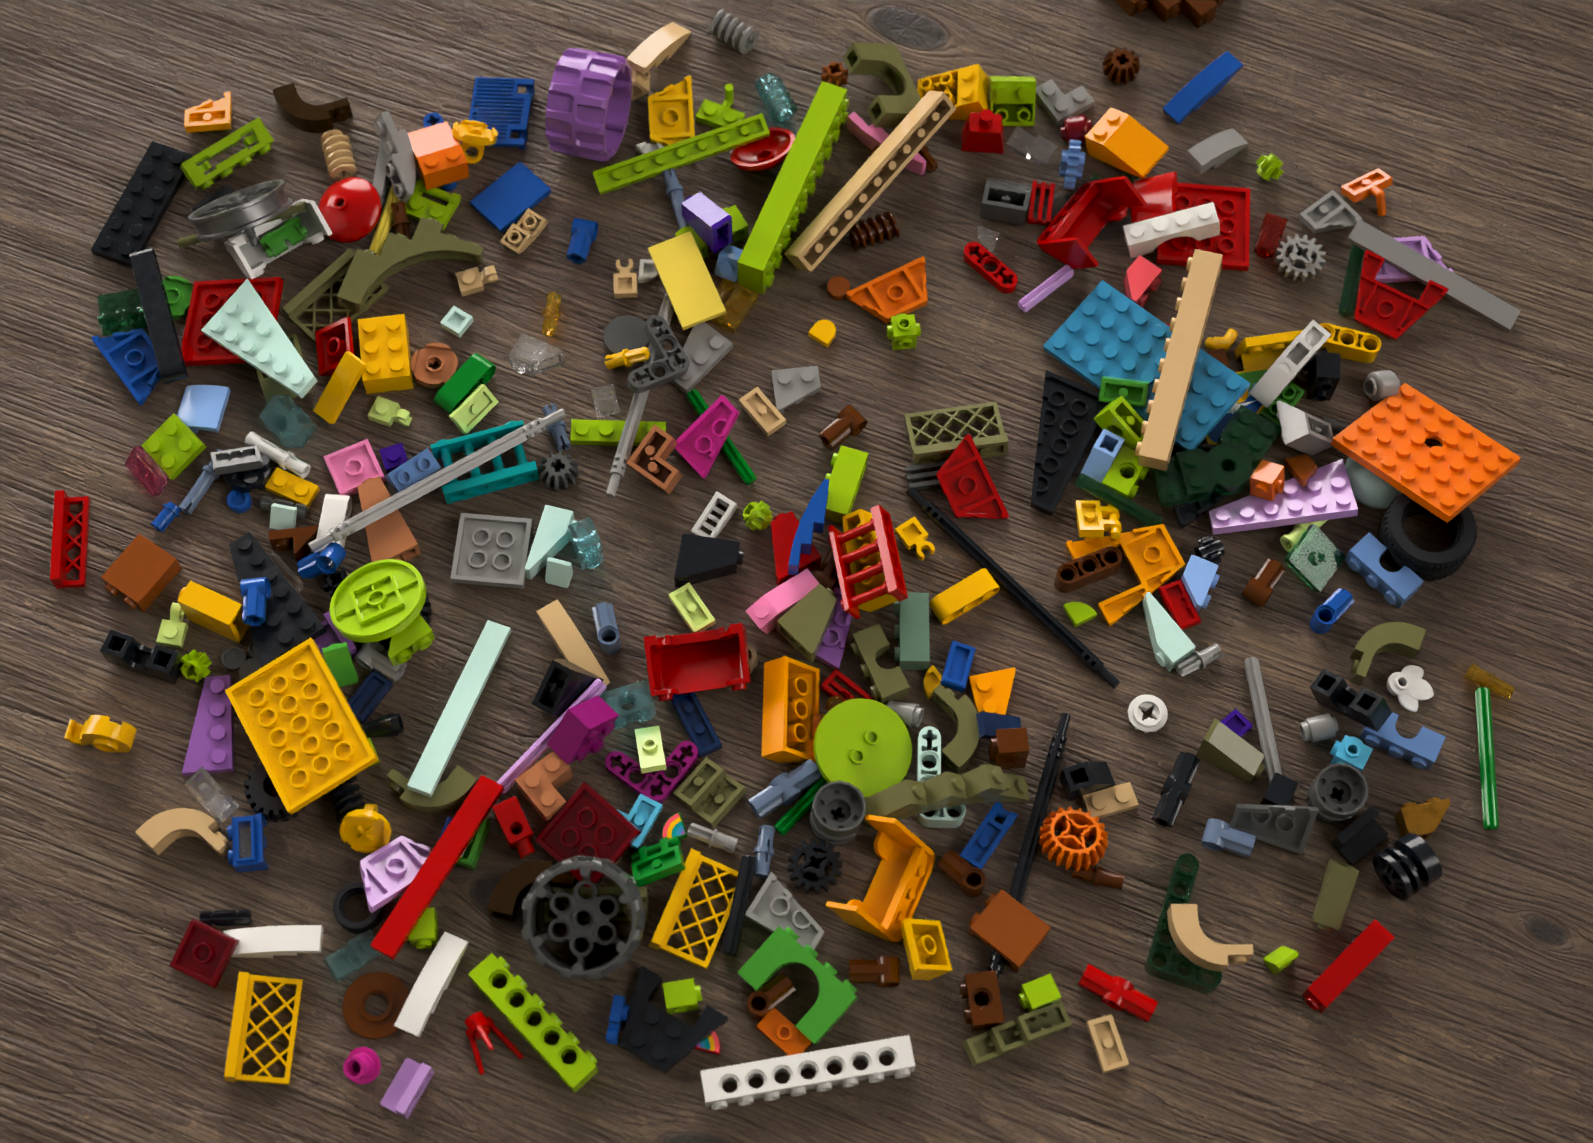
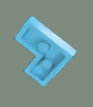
M642 794L639 795L628 815L619 811L641 831L640 835L630 845V847L638 851L663 808L662 804Z

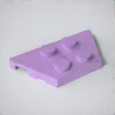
M1425 236L1394 238L1447 269L1441 261V255L1431 247V243ZM1385 262L1375 280L1381 283L1417 281Z
M400 836L360 860L361 876L371 913L406 891L431 853V847L417 844L409 838Z

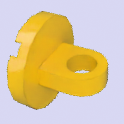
M472 120L461 121V124L458 122L454 123L452 135L461 141L462 150L469 164L479 162L483 157L485 146L496 143L498 132L495 128L490 130L485 123ZM474 147L478 150V153L475 156H468L465 153L466 150Z
M368 803L365 804L364 809H356L347 813L342 819L339 830L342 841L345 844L346 842L350 844V848L362 853H373L388 844L392 832L390 823L384 816L378 813L377 804Z

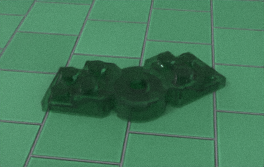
M1241 405L1220 434L1216 443L1217 446L1208 453L1200 448L1176 452L1175 457H1170L1167 471L1151 468L1162 507L1209 499L1214 490L1222 495H1233L1240 492L1247 485L1252 469L1257 468L1280 435L1282 428ZM1222 467L1229 468L1231 472L1225 471Z

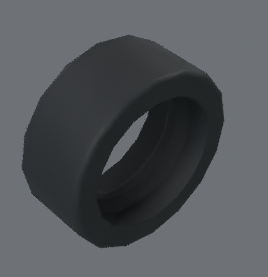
M353 882L345 885L338 891L333 901V912L337 922L344 930L354 934H363L372 931L379 925L384 915V906L374 911L364 921L352 922L348 920L343 911L346 900L358 893L365 894L363 882Z

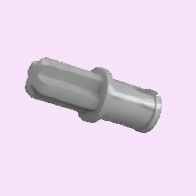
M1214 643L1200 652L1194 651L1192 656L1176 664V672L1183 677L1197 669H1205L1207 664L1223 657V652L1217 653L1221 651L1220 646Z
M691 823L687 831L689 837L709 844V848L713 846L730 854H733L738 842V838L718 832L717 828L713 831L695 823Z

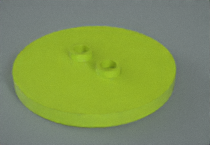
M384 559L368 563L349 574L335 590L329 609L331 620L342 636L355 642L370 643L390 638L408 627L421 612L426 600L425 582L419 571L405 561Z
M864 698L844 701L832 708L822 718L815 732L813 743L814 757L824 779L828 783L835 781L851 783L860 790L865 799L901 782L910 767L912 742L908 729L898 714L878 701Z

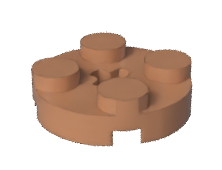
M429 343L425 345V348L414 353L411 360V369L418 384L428 388H441L459 369V362L456 354L451 351L449 346L442 343ZM434 362H438L440 367L437 369H432L431 367H429V365H433Z

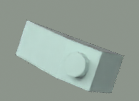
M545 505L525 566L527 579L532 580L547 564L548 557L553 558L569 542L570 535L575 534L577 521H575L573 511Z
M1147 592L1142 601V606L1155 659L1170 672L1176 667L1177 663L1192 656L1196 646L1153 595Z

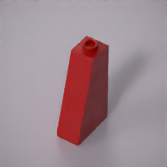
M1375 919L1302 994L1306 1004L1311 1009L1322 1013L1395 937Z

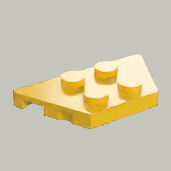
M686 76L682 82L674 86L671 84L665 87L663 91L648 96L650 142L654 144L659 143L665 147L695 136L691 76Z

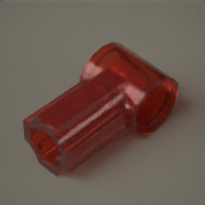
M1266 212L1259 230L1261 232L1253 251L1258 257L1264 259L1272 258L1288 219Z

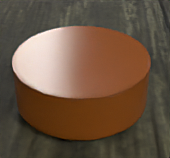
M841 276L831 278L827 284V293L834 300L845 299L846 292L850 291L849 281Z

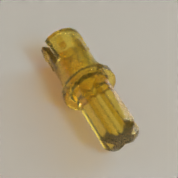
M549 292L547 294L546 307L542 311L544 319L541 331L544 336H554L557 320L561 316L559 308L562 296L560 294L557 295V292Z
M1473 663L1464 676L1506 699H1509L1515 690L1512 685L1495 677L1496 673L1493 672L1491 674Z

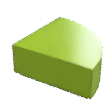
M1069 602L1063 606L1075 627L1097 616L1093 608L1081 602Z

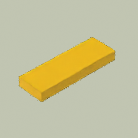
M350 351L345 352L313 411L328 423L335 424L367 364Z

